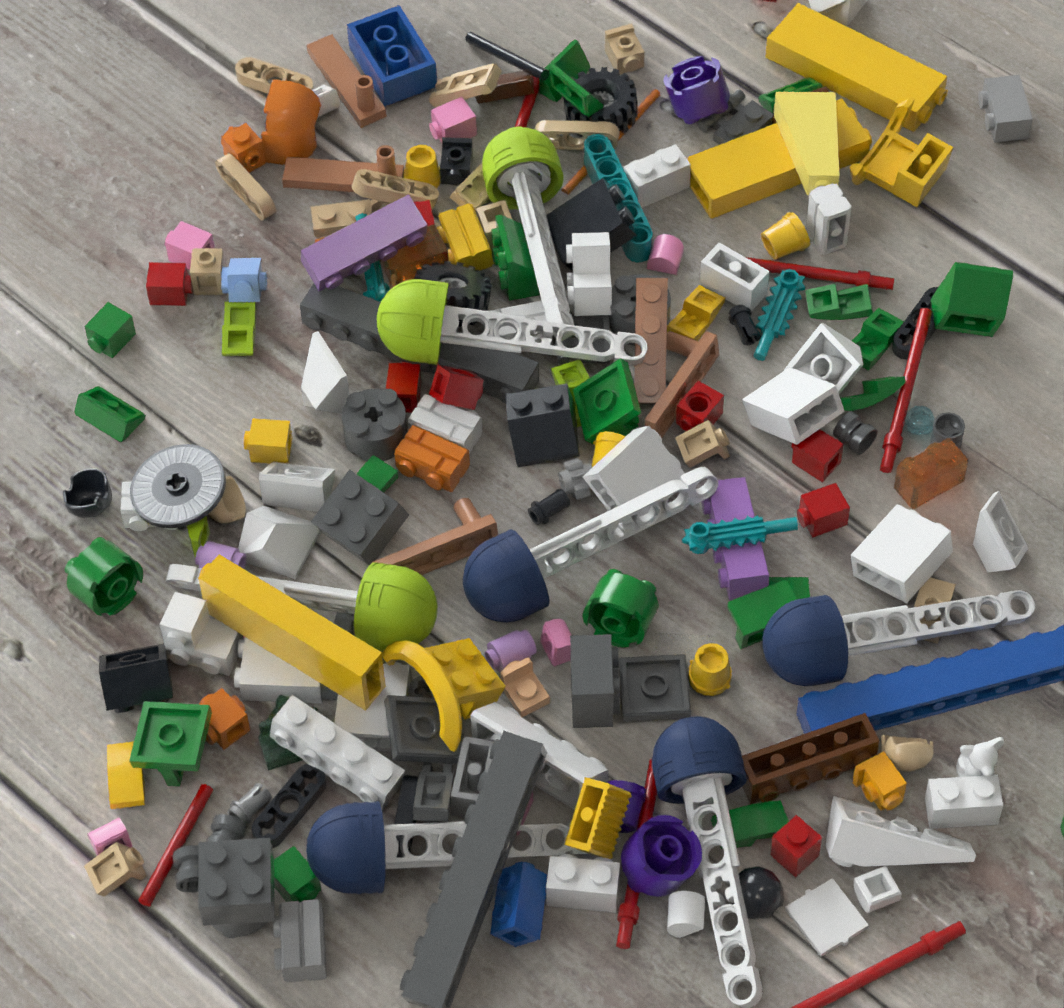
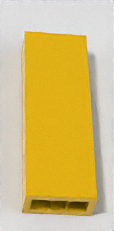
M800 3L796 4L767 37L765 58L805 78L809 77L821 83L823 87H827L829 90L888 120L891 119L899 103L911 97L915 98L913 107L903 125L904 128L915 132L921 123H927L935 106H940L948 93V90L945 89L946 75Z
M841 98L836 100L839 169L862 161L869 153L870 145L872 144V137L868 129L862 127L857 120V115L853 108H849ZM777 123L686 157L691 164L690 188L710 219L802 184Z
M220 554L211 563H207L200 571L198 580L203 600H206L210 616L365 711L386 687L382 652Z

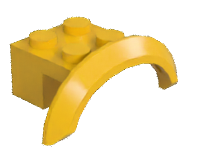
M911 97L897 105L888 125L875 145L860 163L852 164L849 169L853 184L859 185L867 179L911 205L918 207L946 170L953 147L929 133L926 134L919 145L899 135L915 101V98Z
M470 638L426 648L408 640L396 641L388 645L382 653L383 659L389 666L394 665L397 660H403L414 667L424 678L433 693L439 709V736L453 752L457 751L461 741L462 716L464 719H469L474 710L493 702L497 703L506 687Z

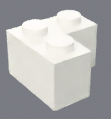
M609 232L572 233V245H566V261L573 265V273H567L569 305H574L575 316L611 315L612 287Z
M174 592L160 622L168 659H171L178 665L186 666L189 664L202 668L210 674L216 675L220 673L230 676L238 658V642L243 636L219 620L210 618L206 600Z

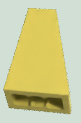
M776 92L774 117L806 194L809 195L812 190L819 186H826L832 183L838 184L839 156L836 92Z

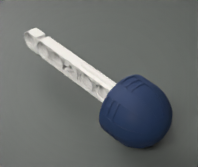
M696 468L681 475V480H671L530 550L520 535L513 529H510L485 541L472 552L467 560L463 574L465 595L471 606L480 615L496 622H515L526 618L549 606V594L544 578L683 511L689 504L693 506L709 498L716 492L718 480L708 468ZM705 478H708L707 482L702 487L696 489V486L700 481H702ZM680 492L675 500L668 502V499L674 493ZM651 506V509L648 511V513H646L643 516H639L640 512L644 508ZM590 534H594V537L591 539V541H589L586 544H582L583 540L587 536H589ZM566 548L561 556L553 558L558 550Z
M1016 590L1000 593L998 596L986 595L913 608L903 605L841 616L836 603L828 595L797 599L783 605L766 624L763 633V651L771 669L783 680L799 686L827 684L844 679L848 668V656L917 645L918 640L994 628L1000 622H1002V626L1019 624L1034 613L1035 602L1029 593ZM1018 599L1022 601L1026 607L1025 614H1016L1011 608V600ZM981 605H990L995 611V619L988 620L984 618L980 612ZM957 609L963 613L965 617L963 625H957L951 621L949 616L950 610ZM924 616L928 621L936 620L939 616L941 621L933 623L929 629L927 624L920 623ZM889 620H897L902 624L904 630L902 635H894L889 631ZM858 625H866L871 629L873 635L871 640L866 641L858 636L856 631Z
M687 717L674 722L666 728L655 744L652 767L659 799L664 802L685 804L690 832L694 831L702 847V860L698 867L699 877L703 878L720 964L727 971V973L723 974L726 994L734 1004L743 1008H751L761 999L762 984L759 970L754 967L756 956L737 867H740L726 800V795L737 791L747 781L743 758L737 740L723 725L707 717ZM709 813H715L717 816L716 826L709 831L703 830L702 820L704 816ZM715 846H722L724 849L723 859L717 864H711L708 859L710 850ZM721 881L730 885V887L725 889V896L727 901L735 902L734 905H726L724 896L717 892L716 889L722 886ZM729 913H736L738 916L737 926L731 931H725L722 927L723 918ZM741 946L745 950V959L741 964L733 966L729 961L730 952L735 947ZM743 981H749L752 985V994L745 1000H739L736 995L737 986Z
M379 801L343 804L326 811L313 824L307 838V859L314 875L323 884L335 891L347 894L383 893L386 869L451 866L455 857L444 851L442 841L448 834H456L458 837H463L467 824L464 821L384 825L382 808ZM564 824L520 825L518 831H525L529 835L530 844L528 848L518 851L512 846L508 857L562 855L569 851L570 854L588 853L566 846L564 843L559 849L555 850L547 845L546 835L553 829H558L563 833L565 843L569 827ZM397 835H402L400 847L403 857H397L399 848L396 839ZM415 835L422 836L427 844L425 852L418 856L410 854L407 848L409 839Z

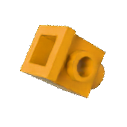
M884 751L855 766L852 783L856 788L861 785L866 799L869 802L874 801L880 811L884 809L887 811L892 810L902 803L907 782Z

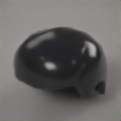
M85 469L70 477L69 490H63L64 503L69 513L79 518L97 517L110 505L112 490L106 473L98 469Z
M756 866L745 868L738 873L748 919L769 918L780 906H783V886L772 871Z

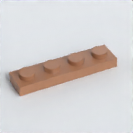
M636 278L635 334L645 339L648 348L645 359L640 364L634 366V386L639 404H656L666 389L668 278ZM635 343L636 357L641 354V348Z

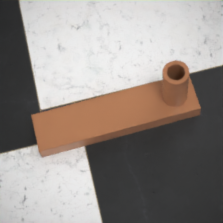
M332 34L306 45L307 53L331 87L337 91L339 98L360 128L387 117L386 108L374 93L372 78L368 75L360 74Z
M388 145L380 146L377 149V163L287 157L282 181L283 187L354 192L352 183L358 170L367 169L403 178L404 165L395 164L394 149Z
M672 331L667 333L666 349L686 356L687 359L644 419L645 426H650L651 429L658 432L661 438H663L676 419L677 404L698 380L700 382L703 380L718 358L719 347L716 334L706 331L701 339L696 341Z
M462 498L453 507L463 524L462 526L373 562L407 567L424 575L470 556L479 545L498 535L497 523L492 514L481 518L469 498Z

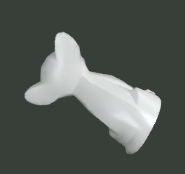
M997 737L991 741L976 745L961 746V755L956 764L958 776H992L994 774V766L998 761L997 750L1004 744L1003 737Z

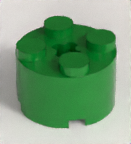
M103 537L94 539L90 546L84 549L78 557L71 558L65 566V573L68 574L67 588L69 592L99 616H102L101 613H107L109 616L115 615L127 607L137 594L134 590L137 580L140 583L143 580L142 566L113 542Z
M610 569L606 575L599 579L582 613L583 621L586 626L590 623L595 629L594 635L611 634L612 646L627 648L630 643L637 642L636 645L643 641L659 608V602L655 595L656 587L647 580L640 581L635 577L623 574L617 569Z

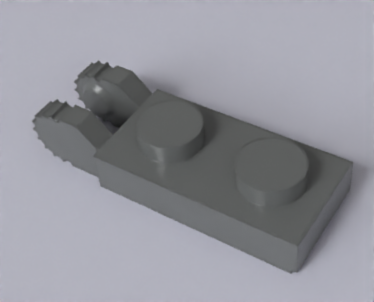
M423 762L422 772H419L413 806V820H423L428 823L449 820L453 788V764L445 763L442 772H433L431 763Z

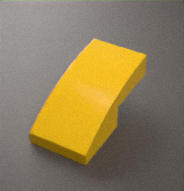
M698 285L684 300L682 310L667 325V333L672 331L698 341L722 308L725 297Z
M134 741L107 745L110 809L145 805L143 768H133L129 762Z

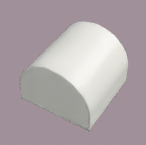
M322 85L312 90L318 96L321 103L318 117L340 107V99L335 89Z
M886 866L854 878L856 896L866 913L901 900L902 893Z
M677 891L669 895L667 932L670 935L682 938L704 929L705 896L692 891Z

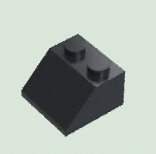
M567 383L505 394L507 421L517 467L580 456L575 403Z
M164 643L99 656V676L107 711L114 710L116 713H123L133 710L135 708L134 705L143 704L144 701L167 703L169 698H174Z

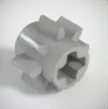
M578 458L564 462L565 470L558 472L562 490L566 494L572 493V497H575L576 500L591 496L590 486L583 478L592 468L591 464H583L582 460Z

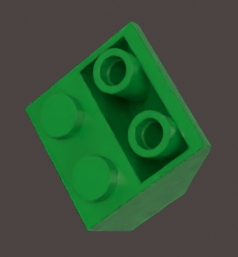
M495 215L496 228L491 229L492 242L495 247L492 248L494 265H499L500 269L498 271L500 289H506L509 301L539 296L540 292L523 224L504 215Z
M955 262L931 298L935 329L993 337L1005 320L1014 276L1013 270Z

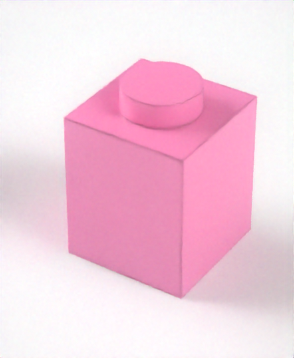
M463 97L431 110L432 123H429V128L434 139H439L442 142L443 137L472 138L477 136L476 115Z
M181 221L175 230L170 231L166 237L165 247L168 260L172 263H186L187 269L190 270L191 255L194 248H214L212 234Z

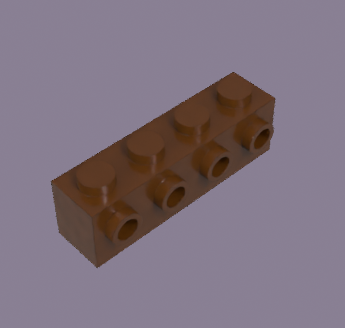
M866 713L742 755L747 781L742 788L750 805L759 801H772L779 794L791 790L795 792L804 790L813 782L822 779H835L842 772L853 769L858 764L876 756L880 740Z

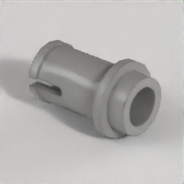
M256 783L241 799L230 803L227 813L239 818L245 824H249L252 820L251 816L272 799L271 794L266 788L260 791L263 785Z

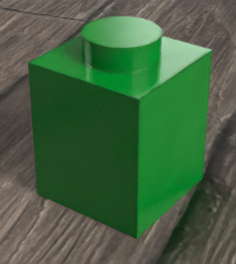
M107 302L84 326L88 339L87 343L90 348L97 353H104L112 359L136 335L132 315L110 302Z
M292 846L274 859V888L286 902L314 900L318 896V893L321 891L320 880L314 875L309 863L295 846Z

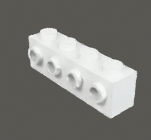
M292 695L273 718L269 737L274 739L280 746L289 749L301 757L310 766L325 772L335 783L344 786L359 796L362 801L369 803L379 801L383 811L401 787L405 773L403 768Z

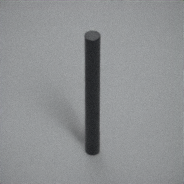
M473 32L467 33L465 37L467 43L542 81L548 79L549 71Z

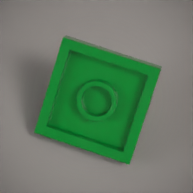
M621 358L572 389L584 438L587 442L593 444L600 432H614L627 436L633 429L639 428L638 415L641 414V409L627 361Z
M144 701L129 760L132 767L157 769L158 772H161L167 786H181L184 771H199L212 715L210 706Z

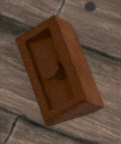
M524 71L501 74L496 88L487 95L475 96L476 101L480 104L534 94V76Z

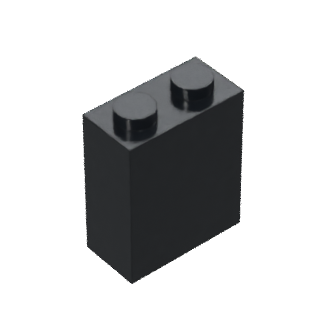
M603 178L546 215L551 237L562 262L572 271V263H567L566 245H572V233L609 232L610 253L637 236L632 225L635 223V219L628 208L624 207L622 203L625 200L622 191L616 184L611 186Z

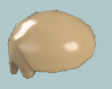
M226 476L224 494L218 505L208 514L210 518L221 524L240 520L246 514L244 497L236 481L231 476Z
M881 736V752L884 751L899 771L912 772L922 769L933 758V741H930V744H928L926 739Z

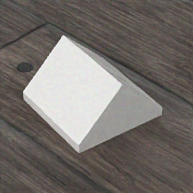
M272 462L259 473L263 505L318 512L330 496L335 469Z

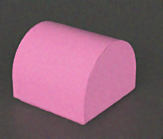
M668 234L657 236L647 262V269L677 275L684 251V245L681 240Z
M553 619L544 622L540 639L554 667L571 660L570 636L572 634L563 619Z
M120 818L87 833L97 856L115 842L130 848L133 847L127 829Z

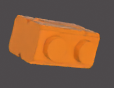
M415 425L411 426L394 453L396 467L403 475L421 478L425 480L428 486L435 490L445 489L453 492L460 478L464 476L470 465L468 449Z

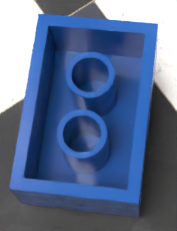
M400 5L347 24L349 49L365 75L372 78L373 88L384 106L435 88L437 83L436 62Z

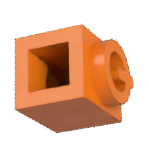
M247 123L239 127L230 126L228 131L221 136L224 156L228 153L232 154L249 173L266 164L263 142Z
M221 688L214 694L206 695L199 704L209 705L212 710L206 737L208 744L213 745L217 742L225 750L250 731L245 706L236 695L230 696Z

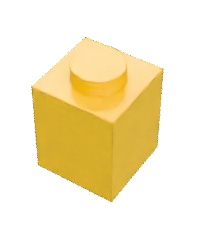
M252 418L250 431H245L244 449L249 450L250 461L268 464L272 462L289 463L293 441L290 421Z

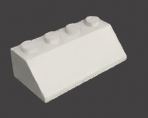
M493 702L474 710L470 715L473 738L491 741L500 740L503 731H507L543 743L547 755L535 786L574 810L585 777L602 782L608 781V769L600 760L594 757H586L578 752L570 742L556 739L543 726L537 723L531 724L521 718L520 714L511 707L504 708L498 703Z

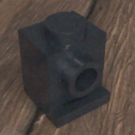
M443 137L440 163L441 184L460 185L472 173V138Z

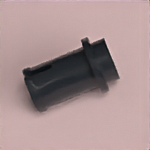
M740 304L730 309L728 321L735 326L743 345L747 346L755 343L751 336H754L755 340L758 341L761 338V334L751 318L752 311L750 308Z
M557 489L543 500L532 502L531 507L528 508V514L535 524H547L550 517L570 506V499L565 491Z

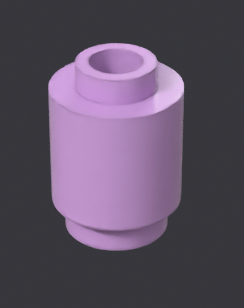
M207 541L204 546L198 548L195 563L199 565V568H203L207 563H211L220 554L245 569L246 554L241 553L235 547Z
M515 630L487 643V651L484 654L485 659L493 670L497 669L501 672L513 661H521L527 657L531 659V656L536 654L537 650L535 642L527 630Z

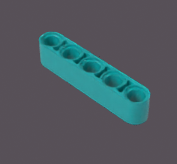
M601 134L588 136L584 142V165L587 169V174L592 184L603 178L611 186L616 184L625 197L622 203L624 207L628 208L635 219V223L632 225L637 236L621 247L625 256L630 261L636 263L645 262L649 259L652 249L653 232L610 140Z

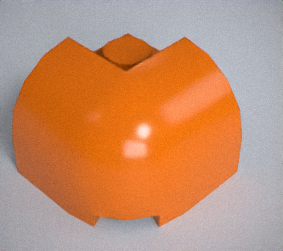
M272 80L264 107V113H267L266 132L262 131L261 133L265 163L285 165L287 157L308 158L317 147L315 124L321 103L318 96L306 86L291 81Z

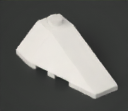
M833 796L825 846L829 858H832L833 862L841 866L851 867L852 864L868 867L974 862L976 854L968 842L933 829L926 828L923 833L919 832L914 825L907 823L908 820L897 816L896 819L890 821L877 815L878 809Z

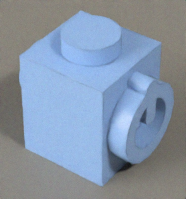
M230 258L229 267H222L221 289L223 294L229 295V302H260L262 290H267V273L262 272L261 258Z

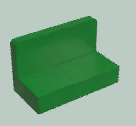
M782 580L728 602L727 608L737 626L735 640L740 650L763 641L765 626L773 614L783 605L797 600L787 580Z

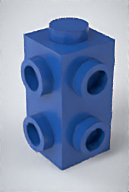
M516 862L514 865L503 869L496 889L491 935L514 947L540 940L546 899L547 874L536 869L529 862Z

